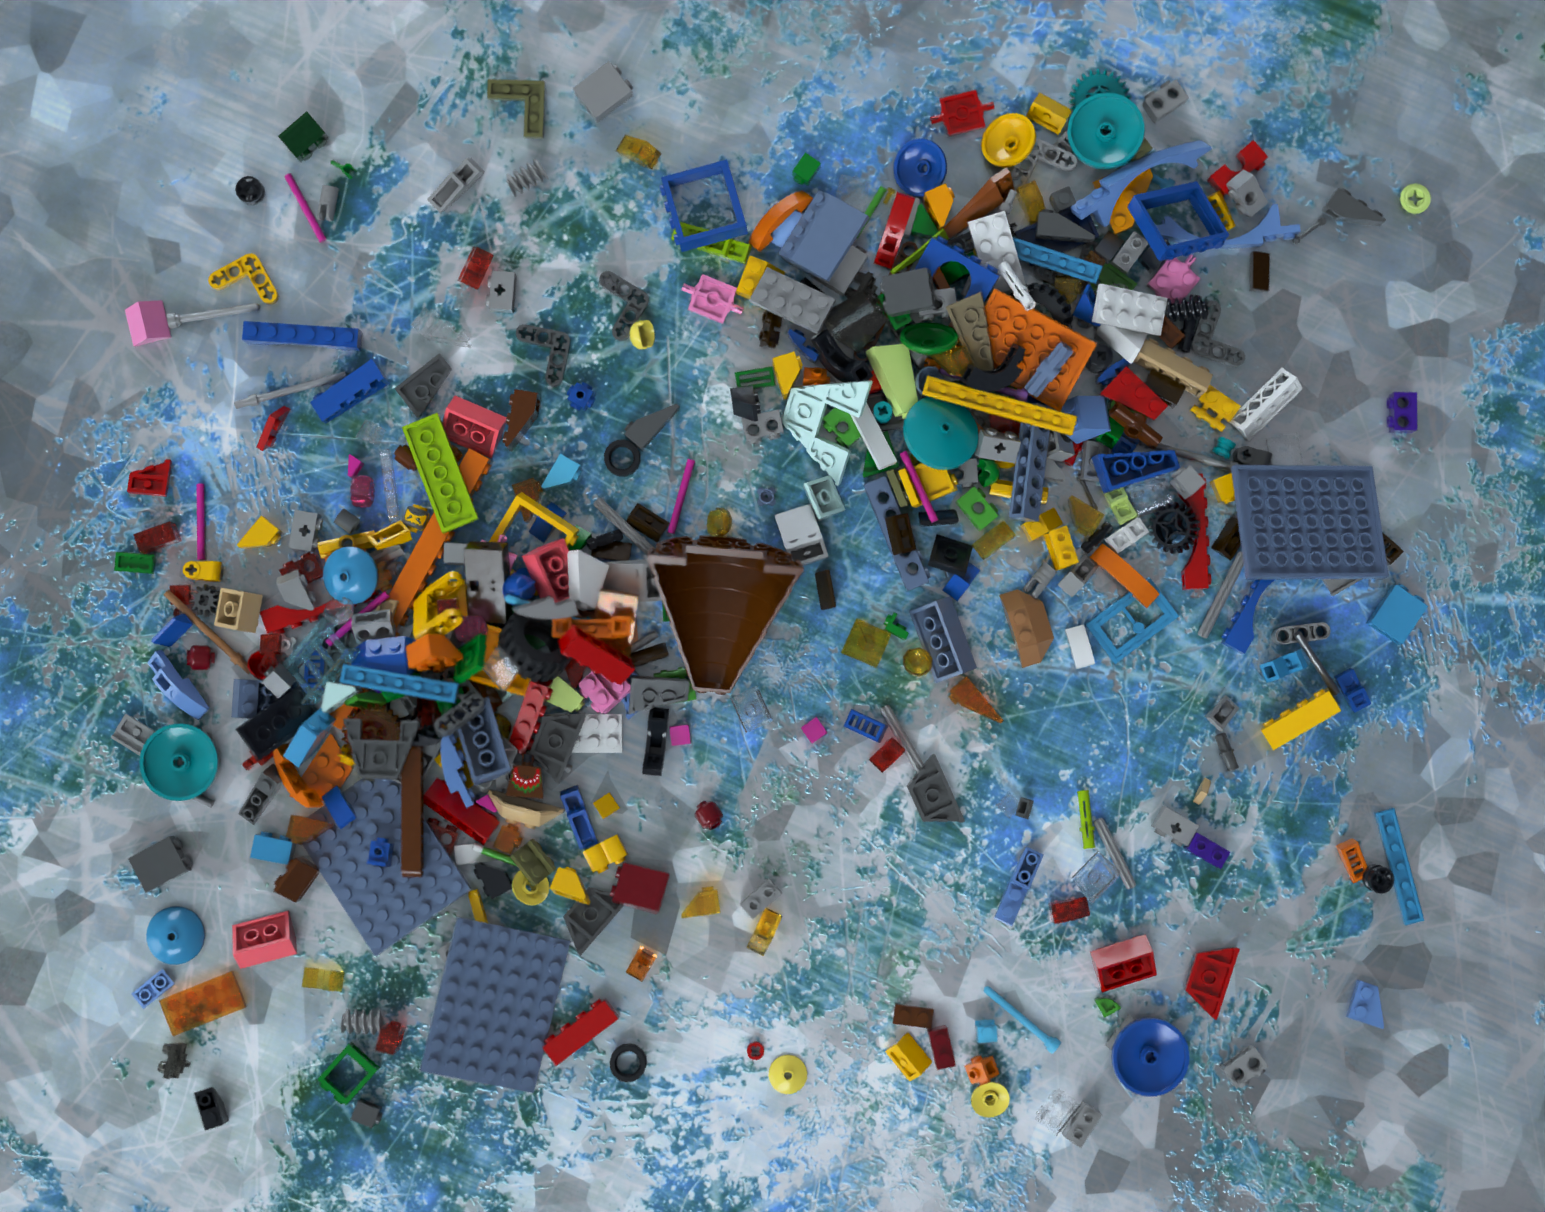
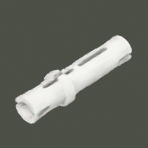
M1002 262L998 266V271L1013 290L1014 297L1020 300L1026 310L1033 309L1036 302L1030 296L1028 288L1025 285L1023 286L1009 263Z

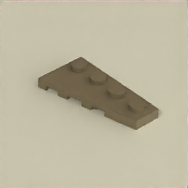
M982 291L946 306L969 363L985 371L995 369Z

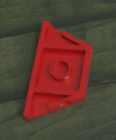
M1237 947L1196 953L1184 989L1215 1020L1218 1018L1240 949Z

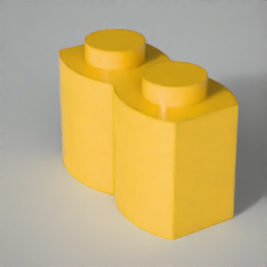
M616 834L583 851V854L592 872L597 871L600 874L609 869L607 865L613 862L617 865L625 861V856L628 855V852L619 834Z

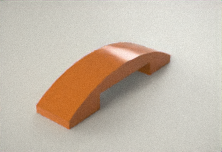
M801 190L779 201L757 224L748 243L761 252L773 240L770 234L795 210L801 213L811 203L813 197Z
M1103 543L1090 556L1100 568L1106 570L1133 594L1132 596L1144 607L1148 608L1159 596L1158 591L1143 576Z
M611 616V619L573 620L572 617L552 619V637L561 638L573 624L599 640L631 636V616Z
M282 744L273 751L275 765L280 779L290 795L307 808L322 807L324 804L316 790L307 789L293 763L283 756L289 744Z

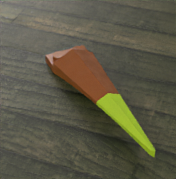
M1004 168L992 176L964 208L934 236L936 238L941 236L949 241L969 228L967 222L988 216L997 211L1002 202H1005L1010 189L1015 190L1010 171ZM930 240L890 272L896 274L920 259Z

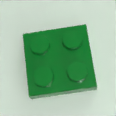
M481 633L458 648L463 654V659L456 662L454 671L455 683H463L484 668L486 636Z

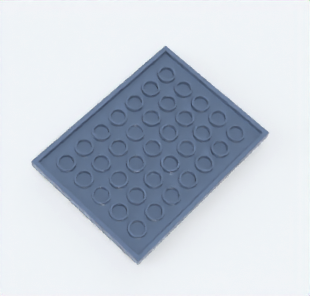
M1233 465L1231 467L1246 579H1385L1389 577L1373 466Z
M362 778L343 792L346 801L352 806L357 817L342 829L338 827L326 805H324L292 829L374 956H378L472 890V888L425 817L423 877L403 878L401 874V784L391 779ZM377 837L389 839L388 843L394 844L391 867L366 864L371 841H377ZM378 848L377 855H380L382 850Z
M457 917L420 1071L534 1093L544 1053L542 1047L546 1044L544 1040L548 1036L570 940Z

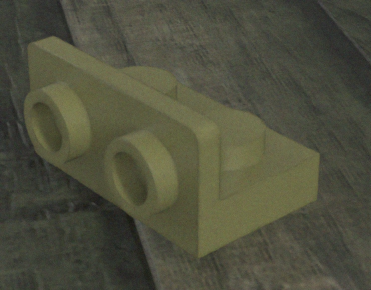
M905 466L886 472L900 508L911 505L898 473L899 470L906 468Z
M531 839L510 856L533 887L556 870L552 859L546 856L542 851L541 845L535 842L534 839Z

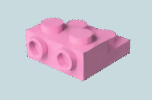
M594 672L589 673L578 683L581 687L579 689L581 695L586 699L589 697L593 702L591 707L597 713L601 712L607 714L630 693L631 685L627 679L621 686L615 682L611 683L603 675L595 674Z

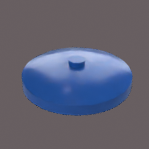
M1142 1018L1128 1024L1116 1037L1111 1054L1112 1067L1118 1080L1133 1093L1147 1097L1166 1094L1178 1086L1187 1072L1190 1058L1187 1042L1181 1032L1169 1022L1158 1018Z

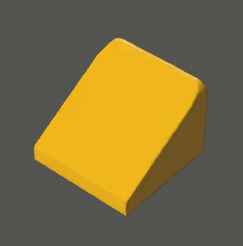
M610 792L593 803L603 819L620 809Z

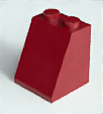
M623 863L622 867L618 866L615 875V878H618L617 885H612L609 896L613 897L612 902L656 915L659 912L670 874Z

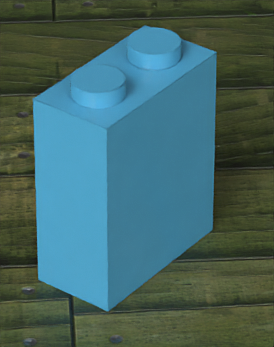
M1401 584L1392 585L1366 622L1370 627L1397 645L1405 642L1428 607L1424 603V599L1417 595H1411L1408 593L1409 590Z
M321 708L317 710L300 726L283 756L299 768L319 749L336 719L329 713H324Z

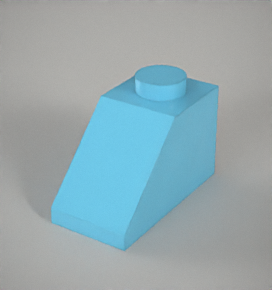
M560 454L541 487L544 490H550L572 484L582 474L580 470L581 465Z

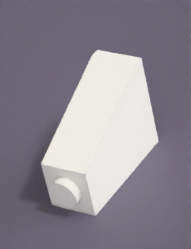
M1103 324L1096 331L1098 336L1131 364L1147 337L1146 333Z
M580 550L568 551L569 598L574 599L576 608L579 610L593 609L596 607L609 565Z

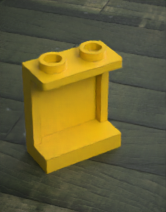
M923 463L914 466L930 502L958 490L956 486L958 480L955 474H951L950 470L934 469ZM907 469L899 470L898 473L912 507L922 506V501Z
M1067 526L1051 530L1043 535L1053 568L1056 571L1079 563Z

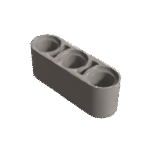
M1322 622L1286 626L1273 630L1271 639L1277 645L1298 643L1294 634L1300 628L1304 631V638L1307 642L1318 641L1328 638L1331 630L1328 624ZM1318 626L1322 627L1324 631L1321 637L1316 634ZM1279 631L1285 633L1286 638L1284 641L1278 639Z

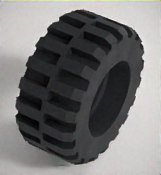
M1045 283L1025 285L1032 299L1050 311L1052 319L1072 329L1073 315L1070 311L1072 308L1070 304H1067V298L1064 294L1061 295L1057 288H1051L1049 284ZM1012 292L1011 294H1009V296L1015 298L1014 295H1013L1014 292Z
M514 612L498 637V648L501 649L499 653L501 658L505 659L504 663L506 666H510L512 668L511 671L515 674H520L521 678H530V681L537 682L540 680L544 682L549 679L553 680L563 672L572 659L561 653L558 642L560 638L552 637V619L527 617ZM525 635H533L541 639L547 645L550 652H541L533 648L527 642Z

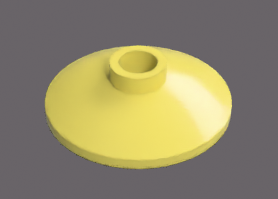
M518 871L512 881V890L520 902L526 905H537L548 896L549 882L546 877L533 887L524 874ZM526 886H530L531 891H528Z
M780 1056L773 1061L769 1068V1081L773 1088L780 1093H796L806 1083V1066L796 1056ZM786 1072H790L792 1074L790 1079H786L784 1077V1074Z
M997 1082L979 1085L971 1096V1105L974 1111L983 1117H995L1002 1114L1007 1109L1010 1101L1007 1089Z

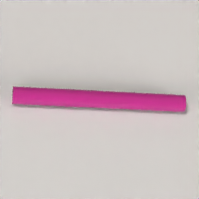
M286 174L284 177L319 242H325L327 239L292 174Z
M907 451L901 452L900 456L931 523L938 521V518Z
M687 459L668 533L675 534L695 463L694 460Z
M196 484L197 560H205L204 484Z
M384 591L358 614L372 612L390 596ZM352 619L325 640L329 646L333 645L352 629Z

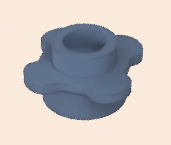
M758 488L759 499L757 504L759 506H774L776 504L774 499L775 488Z

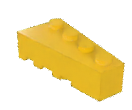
M1328 687L1315 692L1311 698L1298 702L1295 708L1291 710L1286 709L1279 714L1280 717L1273 720L1271 718L1263 723L1264 727L1261 728V731L1273 750L1341 711L1338 702Z

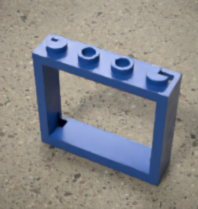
M727 159L661 177L662 185H659L661 195L666 196L667 201L664 202L667 213H671L672 218H668L671 230H676V234L673 237L675 244L680 245L682 252L748 234ZM723 174L737 223L684 237L670 188Z
M1197 181L1134 195L1127 207L1159 261L1172 260L1175 257L1188 256L1196 252L1202 253L1212 248L1218 249L1224 245L1229 236L1228 231ZM1189 200L1210 236L1167 245L1146 209Z

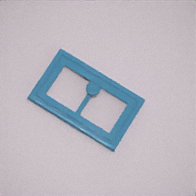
M1150 577L1146 578V580L1159 593V596L1154 601L1164 613L1163 616L1144 629V625L1141 622H1136L1125 608L1136 600L1130 592L1126 593L1085 624L1114 664L1179 617ZM1122 610L1133 624L1132 629L1137 635L1116 649L1100 626Z

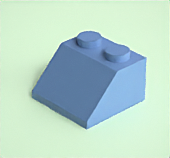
M1075 396L1066 400L1062 412L1078 416L1072 436L1066 435L1076 444L1111 431L1104 396Z

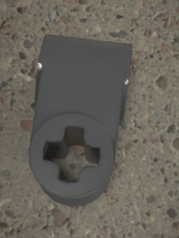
M1249 446L1238 448L1233 453V460L1239 465H1270L1272 453ZM1244 452V455L1247 457L1243 459V456L1240 455V453Z

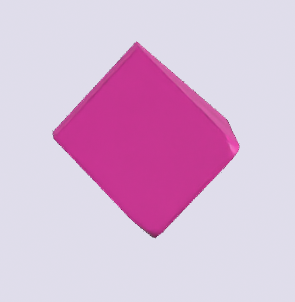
M349 454L348 476L355 479L364 463Z
M817 717L801 727L811 744L827 733Z
M689 725L669 727L672 746L691 744Z
M488 794L475 801L494 813L498 811Z

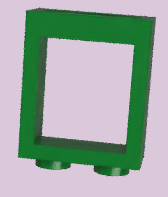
M351 1042L317 1080L320 1082L319 1085L327 1092L330 1091L335 1095L334 1099L342 1105L344 1103L347 1105L380 1067ZM346 1054L368 1072L348 1097L326 1078Z

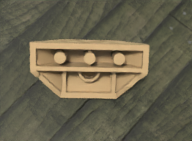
M492 789L488 791V795L501 817L506 818L505 822L517 824V821L525 823L524 827L535 829L536 826L540 827L565 811V808L527 798L506 796L504 792Z

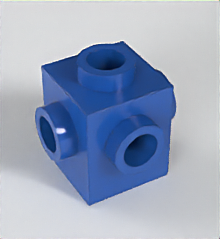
M584 382L582 384L576 383L575 386L572 385L567 392L569 396L567 399L571 403L570 406L578 411L580 409L586 411L588 407L591 408L596 399L592 387ZM579 392L584 393L583 398L577 397Z

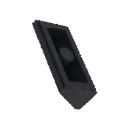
M955 509L935 511L938 521L931 523L927 512L918 513L920 527L957 524L959 521Z

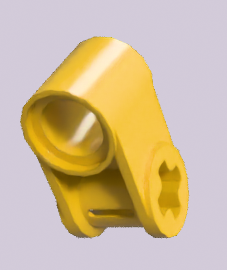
M189 561L184 564L183 573L192 580L221 582L222 562ZM194 566V568L197 569V572H193L192 574L189 572V570L193 569Z

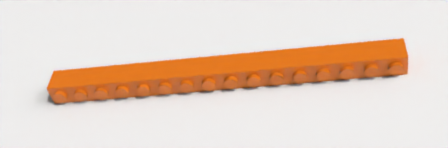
M469 448L459 468L473 502L472 496L474 492L479 491L483 483L481 479L484 474L487 475L492 465L489 458ZM435 513L431 516L390 591V597L386 599V601H399L393 618L396 626L395 637L400 636L398 631L401 626L404 627L408 622L409 616L407 615L410 609H414V601L419 593L426 589L428 584L426 580L429 575L432 576L434 574L438 558L441 559L443 557L444 543L451 542L455 535L454 530L445 534L441 532ZM359 687L363 690L361 693L370 691L368 688ZM343 704L332 713H329L336 719L333 726L340 730H345L346 726H344L343 718L353 719L352 716L355 710L357 711L360 708Z

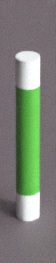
M477 843L473 844V851L517 867L509 855Z

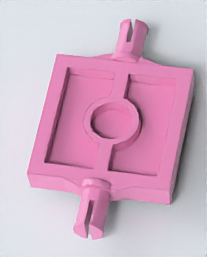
M1190 254L1185 262L1179 261L1176 257L1172 260H1166L1147 283V286L1155 292L1156 296L1170 298L1172 303H1174L1175 298H1178L1179 303H1182L1183 297L1186 298L1201 279L1190 268L1196 257Z
M702 274L699 283L695 287L684 283L681 291L692 294L688 307L689 311L718 323L724 324L726 316L730 311L741 315L744 307L734 304L736 287Z

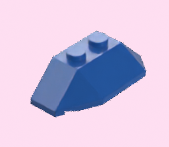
M399 636L365 640L351 650V665L412 675L417 669H409L406 646L416 641V639Z

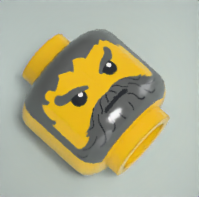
M413 504V506L407 507L402 522L411 532L417 533L418 530L423 531L425 529L430 514L427 512V508Z

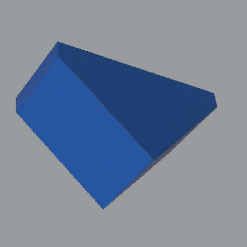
M1091 284L1086 285L1072 315L1094 326H1100L1101 324L1092 322L1096 295Z
M553 502L546 507L562 519L567 514ZM537 516L529 533L542 543H545L556 527Z

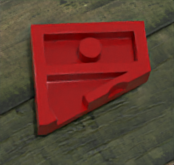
M282 406L269 415L256 448L264 451L274 445L276 435L289 414L290 408Z
M167 459L164 460V463L155 466L150 465L143 470L131 472L129 474L127 492L167 497L172 461Z

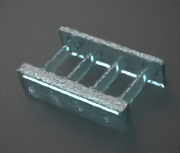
M322 617L282 664L297 679L296 682L307 694L301 701L302 705L318 703L325 692L326 682L333 683L342 673L343 664L349 665L353 663L360 652L359 648H346L334 633V628L338 624L335 618ZM326 637L331 640L341 653V656L336 661L333 660L322 646V642ZM315 650L330 667L324 675L310 659ZM303 664L307 666L318 680L313 688L310 687L299 673V669Z

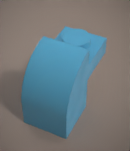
M1301 649L1281 655L1259 665L1266 683L1308 667Z

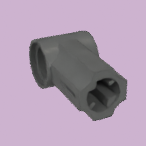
M342 509L334 520L335 524L349 534L357 531L361 526L359 524L360 519L346 509Z

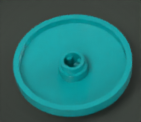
M1115 93L1095 94L1083 100L1070 116L1067 129L1068 141L1075 156L1084 164L1097 169L1117 168L1129 162L1140 150L1145 134L1144 120L1138 107L1128 98Z
M925 397L912 406L903 424L904 439L910 452L921 463L934 469L951 470L960 467L971 458L978 445L979 434L975 419L969 410L961 405L932 397Z
M171 724L155 731L145 742L140 754V772L146 785L156 795L172 801L190 800L200 796L214 782L219 768V755L213 740L200 728L189 724ZM181 758L184 761V765H179Z

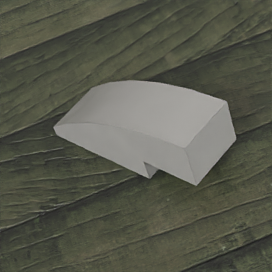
M466 158L454 172H451L427 200L442 213L461 197L485 171L472 158Z
M549 596L513 607V611L517 614L539 619H559L578 615L575 601L572 598L554 602V598Z

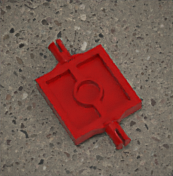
M977 90L939 98L941 114L930 116L931 124L943 122L948 137L985 128L984 111L994 110V103L992 101L982 104L978 98Z

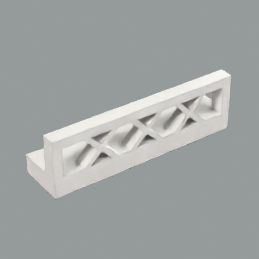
M1281 368L1239 409L1230 421V424L1240 430L1242 436L1247 441H1250L1303 389L1298 378ZM1283 375L1288 378L1284 383L1278 384V380ZM1274 390L1270 396L1264 397L1267 391ZM1260 403L1257 409L1251 410V406ZM1247 416L1242 424L1236 422L1240 417Z

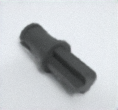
M1226 733L1217 734L1215 739L1221 752L1219 755L1223 757L1227 771L1239 768L1233 753L1234 749L1231 748Z

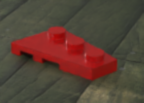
M1127 366L1099 394L1116 403L1120 402L1134 412L1140 413L1153 421L1168 407Z

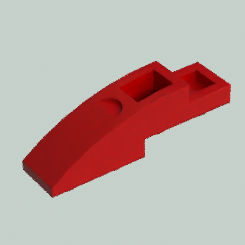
M897 192L874 264L892 268L915 197Z

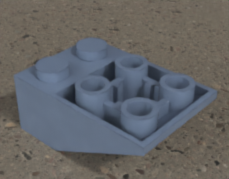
M234 679L231 717L252 718L279 698L261 683L263 680ZM294 682L293 685L283 695H285L287 692L297 686V682Z

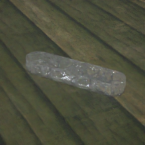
M390 449L380 450V461L389 523H395L400 520L392 454Z

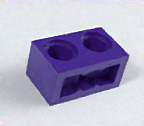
M1394 392L1390 394L1386 401L1387 409H1389V416L1387 417L1389 433H1413L1417 431V392ZM1398 399H1402L1405 402L1404 408L1398 405ZM1399 417L1404 419V427L1398 424Z
M1197 832L1190 844L1184 846V849L1219 869L1223 867L1231 853Z

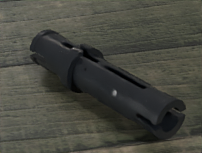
M1192 294V295H1190V297H1191V296H1194L1193 298H1194V301L1196 302L1199 295H1193V294ZM1185 317L1183 329L1180 330L1185 335L1179 344L1178 351L1185 353L1186 351V353H1190L1192 339L1196 333L1194 330L1197 320L1192 317L1191 321H1187Z

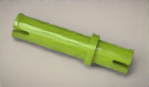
M1089 790L1077 791L1081 828L1079 830L1082 832L1083 849L1095 848L1093 833L1095 826L1092 824ZM1084 801H1085V808H1086V818H1085V811H1084ZM1086 821H1087V826H1088V835H1089V838L1087 837Z

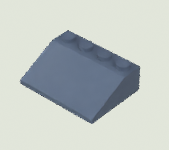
M818 190L778 254L789 265L829 282L868 221L869 216L840 199Z

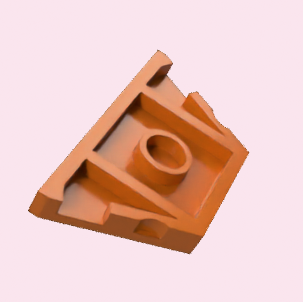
M329 734L301 777L308 790H316L321 801H323L322 796L335 786L341 789L353 771L352 766L342 763L340 761L341 757L337 756V754H343V751H341L333 734Z

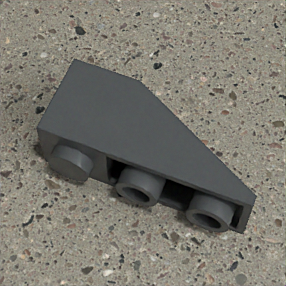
M1338 188L1322 209L1324 213L1340 222L1380 226L1386 221L1379 211L1371 210L1364 201L1356 200L1346 189Z
M271 764L262 772L238 813L253 825L283 785L275 764Z

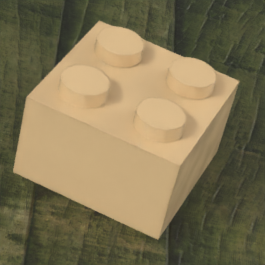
M221 588L214 626L256 633L263 595Z

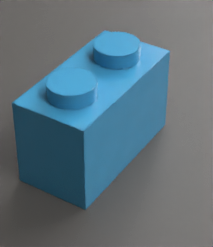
M261 831V834H255L250 858L285 865L293 859L297 841L291 840L292 837L280 835V838L272 837L273 833Z

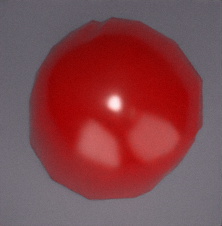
M263 650L256 651L248 659L250 673L259 680H264L266 677L264 673L271 666L275 668L279 664V661L272 653Z

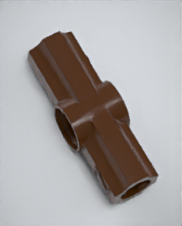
M1120 402L1114 404L1108 414L1125 428L1124 432L1128 437L1138 438L1152 450L1162 441L1163 437L1146 424L1147 419L1144 415L1132 413Z

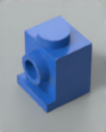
M378 837L377 841H371L366 864L391 867L394 844L388 843L389 839ZM378 848L382 850L380 855H377Z

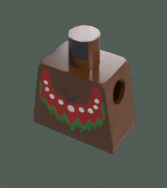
M522 754L521 766L513 765L506 796L543 799L541 767H533L534 755Z

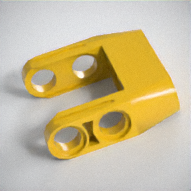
M451 571L429 585L414 601L413 635L416 640L426 634L446 635L462 623V612L457 609H447L440 614V602L457 591L462 585V575L459 572ZM450 579H457L458 581H457V582H450L449 580H450ZM442 588L444 589V591L440 592L436 591V589ZM449 616H458V618L451 619Z

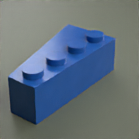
M1175 450L1097 454L1091 457L1103 494L1174 472L1180 468Z

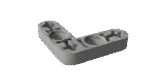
M1036 138L1035 143H1037L1039 149L1033 151L1032 156L1035 159L1031 156L1026 158L1031 162V167L1025 170L1021 168L1020 162L1015 165L1011 174L1012 181L1014 179L1017 180L1020 175L1017 170L1027 174V176L1022 175L1021 177L1022 185L1018 184V186H1015L1013 181L1015 191H1021L1025 188L1038 159L1070 172L1077 167L1076 156ZM1047 151H1056V158L1053 160L1046 157ZM1060 153H1062L1063 159L1068 160L1072 158V163L1074 164L1066 167L1064 161L1060 160V164L1056 162L1060 158Z

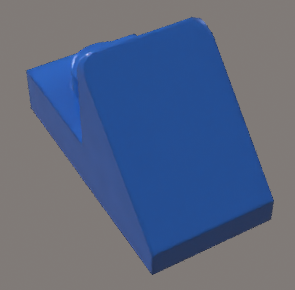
M969 562L965 577L953 574L942 591L958 601L980 570Z

